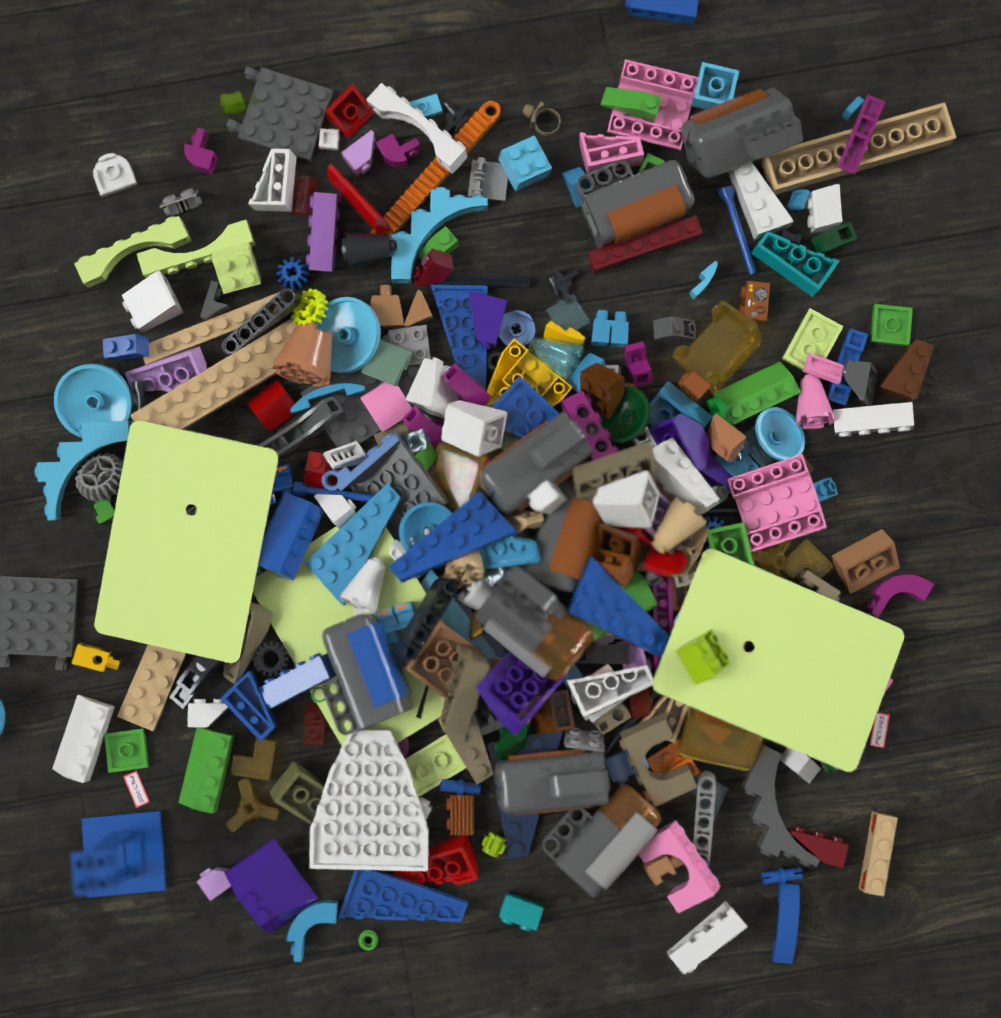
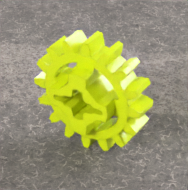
M308 289V292L302 291V301L292 311L294 314L291 318L295 319L293 323L305 326L306 323L316 326L317 323L322 324L321 318H326L324 312L328 310L325 307L328 303L325 300L326 296L316 289Z

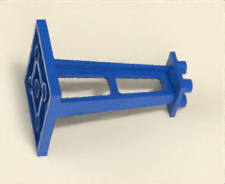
M161 811L82 818L84 852L71 853L74 896L87 895V898L164 891L167 889Z

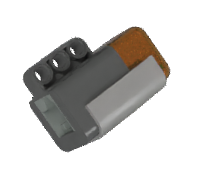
M517 566L512 567L502 578L475 616L485 626L484 630L540 676L543 678L547 676L553 681H558L567 674L594 638L593 630L578 617L567 613L568 609L558 602L554 594Z
M628 783L617 784L608 794V804L599 805L592 814L584 808L578 807V810H581L583 814L580 819L576 820L572 818L574 808L567 810L542 840V847L545 853L593 898L603 888L606 890L658 831L656 827L661 821L660 813ZM561 825L569 826L570 829L567 834L559 833L558 830ZM548 840L556 841L557 844L554 849H548L545 846Z

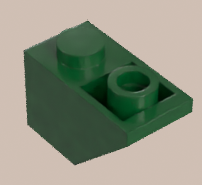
M850 221L812 238L811 243L815 253L819 252L825 255L852 245L857 240V236Z
M530 723L525 724L516 736L506 727L500 728L499 734L501 737L499 741L496 740L494 746L497 760H503L507 758V755H513L525 749L530 734Z

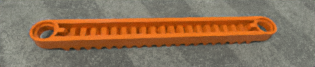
M494 101L486 102L474 113V116L469 119L468 123H465L459 133L454 136L453 140L455 142L459 141L466 147V154L500 117V106ZM493 107L496 110V114L488 116L486 110ZM437 157L426 167L419 178L410 185V188L405 191L404 195L395 202V205L390 208L389 212H386L383 218L391 226L385 233L386 236H392V234L399 232L411 218V212H416L431 196V190H435L451 173L439 164ZM374 230L371 231V234H377Z

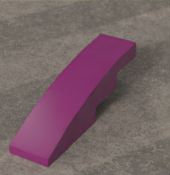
M871 95L866 96L838 162V168L855 174L869 144L885 101Z

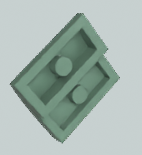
M380 340L375 355L362 368L361 373L397 387L403 369L407 370L413 352Z

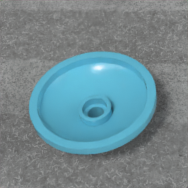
M778 407L768 408L759 414L755 424V431L759 444L767 454L779 461L802 454L805 446V436L801 425L799 427L796 426V418L792 414Z

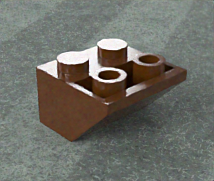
M596 362L580 371V391H583L585 395L588 394L591 398L593 411H597L598 414L609 419L624 395L625 377Z
M568 689L554 691L533 715L536 734L575 729Z

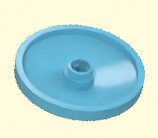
M353 297L337 298L325 305L328 308L324 312L326 318H321L322 324L317 323L316 329L333 334L331 371L339 374H349L363 368L375 355L380 342V323L376 313L367 303Z
M83 364L71 369L60 379L54 392V408L57 417L68 431L80 437L79 428L82 426L81 422L129 421L132 413L133 400L128 384L115 370L101 364Z

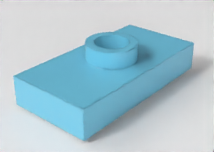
M437 94L409 102L410 106L413 109L418 108L425 118L443 113Z

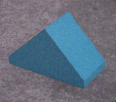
M581 167L563 173L576 208L581 207L576 184L578 179L585 175ZM584 181L580 183V186L583 189L590 188L588 182Z

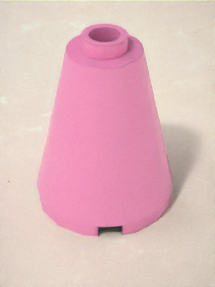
M811 374L805 375L800 381L801 393H799L796 426L802 425V429L823 428L824 423L827 422L831 425L835 421L834 414L820 378Z

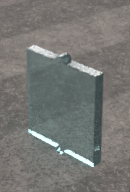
M573 294L570 295L572 303L565 304L564 300H558L557 304L546 310L552 321L556 325L561 326L565 331L570 327L579 331L580 328L590 323Z

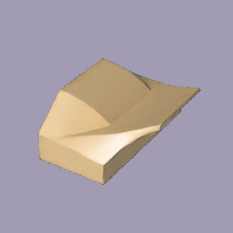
M529 510L506 515L507 521L517 533L528 527L539 528L544 521L542 513Z

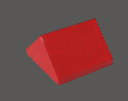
M353 84L325 110L328 120L347 138H350L375 113Z
M278 380L247 402L254 414L270 433L295 415L290 410L295 402Z

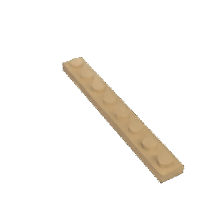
M278 293L150 342L149 357H143L145 365L233 333ZM278 305L274 308L275 315L279 311Z

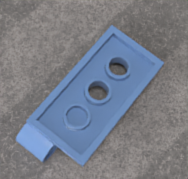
M393 432L389 433L381 440L383 444L381 446H374L366 454L369 457L351 472L346 466L340 471L332 469L326 472L322 477L323 486L328 490L339 489L342 491L404 437L400 432L396 434ZM330 475L337 477L338 482L336 485L329 482Z

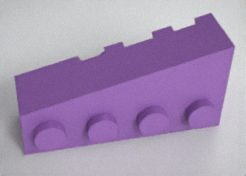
M314 192V196L310 198V208H313V214L309 216V227H312L307 241L308 246H310V254H307L306 265L309 266V270L334 272L337 248L334 245V241H337L338 226H335V222H338L340 218L337 202H341V195Z

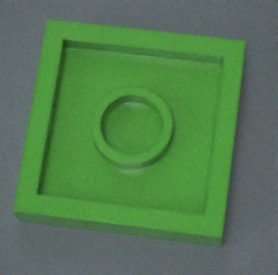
M874 304L870 343L909 346L913 308Z
M145 728L104 734L108 773L149 767Z

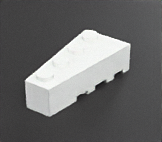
M912 402L833 410L835 435L839 434V437H849L851 433L870 435L871 432H878L879 434L897 430L898 432H905L914 428Z

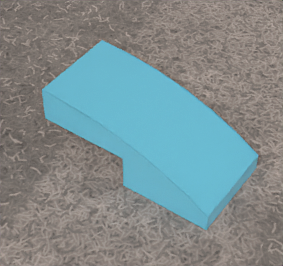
M716 261L700 273L699 278L702 282L689 293L693 300L703 292L712 279L718 265Z

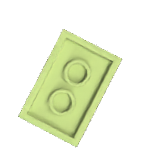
M810 308L782 359L803 370L808 353L827 358L843 326Z
M446 734L405 759L418 797L439 785L442 779L447 780L466 768Z

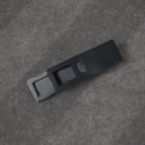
M574 643L578 646V649L566 662L629 664V645L609 644V646H597V644Z
M197 656L176 682L178 685L170 695V698L182 709H187L188 703L192 702L207 679L213 677L223 661Z

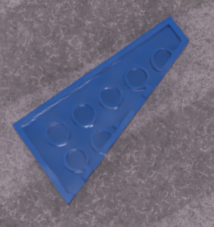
M431 285L455 363L486 389L487 349L480 347L476 340L469 292L473 291L487 295V286Z
M521 376L490 407L508 412L504 430L521 438L547 420L549 422L560 414ZM588 459V460H586L585 462H583L582 464H585V463H588V462H591V461Z
M479 491L388 567L400 582L403 583L424 574L427 570L434 567L439 568L446 562L465 557L481 550L486 545L495 544L507 536L511 535L512 537L518 533Z
M589 557L567 613L662 658L670 636L592 557Z
M355 869L338 919L353 917L355 919L375 918L376 920L417 919V921L462 922L468 901L381 870Z

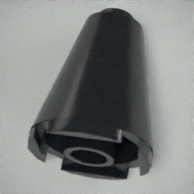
M356 231L344 232L346 238L342 239V253L344 261L348 260L349 265L346 266L350 270L393 256L395 251H397V242L393 240L392 236Z

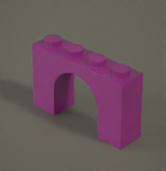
M456 363L442 376L445 382L459 394V400L485 406L491 398L486 389ZM416 405L402 418L409 429L425 442H430L432 447L438 452L448 445L447 442L441 440L444 418H431Z

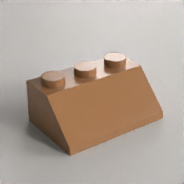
M883 529L832 555L834 567L849 594L900 568L895 543Z

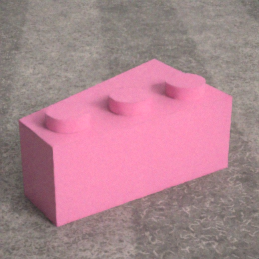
M580 133L579 144L587 173L620 160L626 161L630 168L643 164L644 152L639 137H605L603 134L593 136ZM617 167L615 170H622L623 168Z

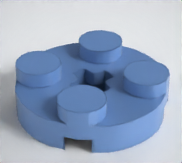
M520 310L504 314L499 333L501 342L508 346L515 338L524 347L529 345L535 336V325L531 316ZM519 325L521 333L513 334L512 326L516 327Z

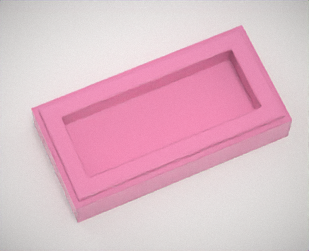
M808 353L803 372L839 384L845 365Z

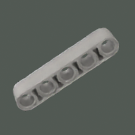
M710 771L702 772L698 779L693 842L699 855L706 857L707 866L710 864L716 777ZM708 779L712 781V784L706 786L702 781ZM707 798L711 802L705 805L701 803V800ZM705 817L709 819V822L701 823L699 819ZM700 836H704L708 840L705 842H701L698 840V838Z

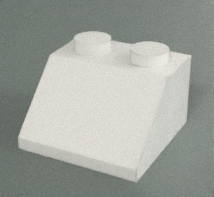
M839 184L811 192L806 203V208L810 212L807 223L808 227H811V233H824L842 223Z

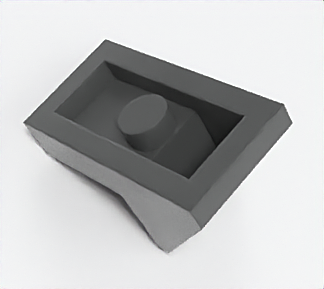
M215 281L210 283L200 315L204 321L217 317L231 309L228 305L218 302L222 298L223 291L221 285Z

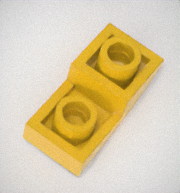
M552 321L546 325L543 335L549 341L575 351L582 349L586 338L570 327L565 331L561 326L556 325Z

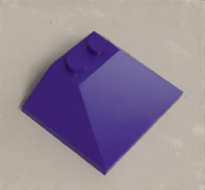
M274 838L225 872V876L236 897L258 926L269 933L319 899Z

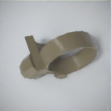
M543 101L539 103L537 109L532 105H525L522 113L528 118L531 117V128H535L542 136L556 134L561 122L560 116L555 110L550 108L544 109ZM544 112L553 113L559 120V126L553 132H542L536 126L537 116Z

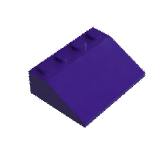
M509 651L477 685L476 689L499 722L516 736L568 674L561 669L556 676L549 671L543 678Z

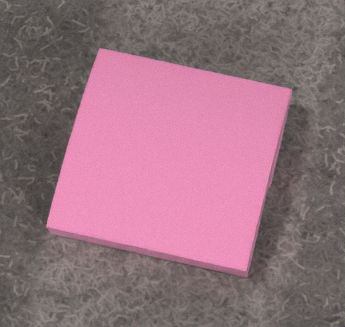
M384 382L360 397L381 432L400 422L412 409L409 402L405 400L406 397L398 385L396 387Z

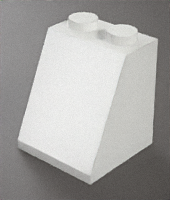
M160 271L153 273L122 295L124 299L122 304L127 313H131L133 318L130 320L134 328H138L141 332H145L184 313L167 278Z
M434 357L432 360L424 358L405 400L431 415L445 419L447 404L459 400V394L442 378L450 366H444L443 361Z
M461 400L449 403L445 410L446 415L441 440L477 457L497 450L502 446L508 412Z
M644 471L599 487L597 495L594 496L593 503L605 525L610 527L651 528L660 494L649 472Z

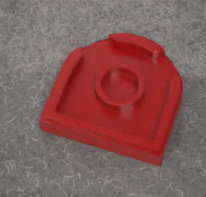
M650 548L642 568L670 577L674 574L679 575L683 573L687 564V558L681 550L676 549L674 554H669V551H665L662 554L658 550Z

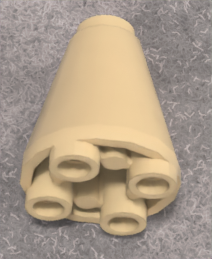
M675 498L670 503L651 544L663 554L700 530L706 521L700 515L694 513L695 508L690 503H683L678 498Z
M480 550L455 561L447 562L445 576L462 580L464 584H473L474 580L482 578L484 576V565Z

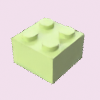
M249 242L212 252V261L223 294L260 284V274Z

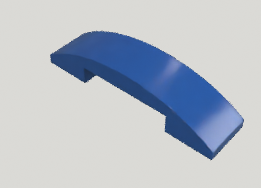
M850 328L837 363L847 366L848 360L858 361L860 354L863 352L868 334ZM843 375L839 384L830 383L827 398L828 401L846 406L851 387Z
M779 882V909L772 962L792 964L798 934L800 885L781 884Z

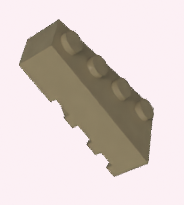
M649 441L572 468L576 497L595 496L599 487L644 471L649 472L656 486L655 455L651 442Z
M457 643L456 651H459L458 660L453 661L454 677L453 680L448 682L449 697H445L439 723L443 732L466 735L468 728L472 726L473 713L478 707L480 693L476 687L489 674L490 665L480 647Z
M473 713L472 726L468 728L466 735L445 733L476 784H479L492 776L493 770L475 713Z

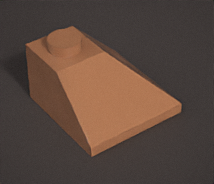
M717 414L713 416L706 433L710 441V447L718 455L727 461H736L746 439L744 434Z

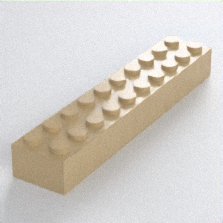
M945 102L878 121L856 172L949 146L956 139V135ZM852 129L797 144L761 158L760 163L766 182L773 193L777 195L851 174L838 168L837 165Z

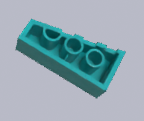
M769 231L765 233L751 253L811 297L820 290L839 263V260L830 259L822 253L810 251L803 245L793 244L790 240Z

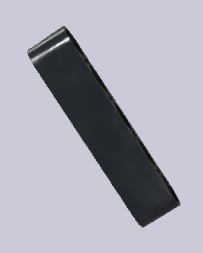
M290 288L281 290L223 341V351L232 355L265 335L300 305L302 301L301 294ZM292 293L293 300L288 302V296ZM278 305L279 311L275 315L274 308ZM261 318H264L265 323L260 327L259 322ZM250 330V337L246 339L245 334ZM235 342L236 349L232 351L231 346Z
M442 578L436 579L393 649V655L396 660L413 662L418 658L457 592V583L454 579Z

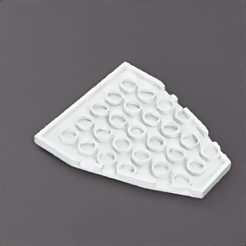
M362 729L349 734L335 763L330 769L320 804L317 807V812L310 828V868L428 871L429 829L410 769L392 731Z

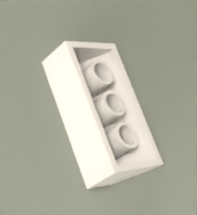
M77 695L52 768L54 771L78 782L85 783L90 781L105 738L104 734L107 732L115 706Z

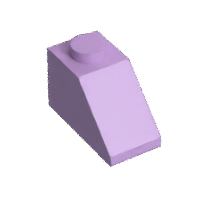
M372 130L341 152L343 159L356 175L366 173L372 165L375 146V135Z
M209 867L200 874L202 878L197 883L210 901L231 886L225 876V872L229 869L216 867L211 870Z

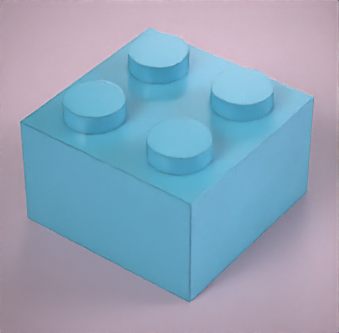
M702 62L691 106L709 109L733 99L739 70Z
M535 135L501 150L498 158L515 192L548 177L552 170Z

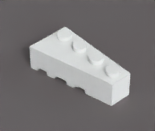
M752 162L728 171L754 240L762 238L767 231L775 233L791 226L794 222Z
M673 438L652 448L655 455V478L664 485L663 489L667 493L674 494L683 503H690L695 508L694 513L696 515H702L720 500Z
M646 665L568 680L567 683L585 718L652 687L654 679Z
M725 901L671 947L667 954L683 974L691 973L700 962L709 958L712 953L747 928V926Z

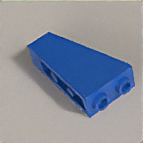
M626 0L625 7L628 8V15L694 25L699 0Z

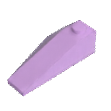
M200 346L127 371L125 375L131 389L132 381H148V389L146 391L162 390L170 392L205 371L207 363Z

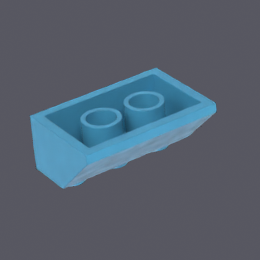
M668 381L650 403L649 423L654 426L682 414L701 424L704 429L713 416Z

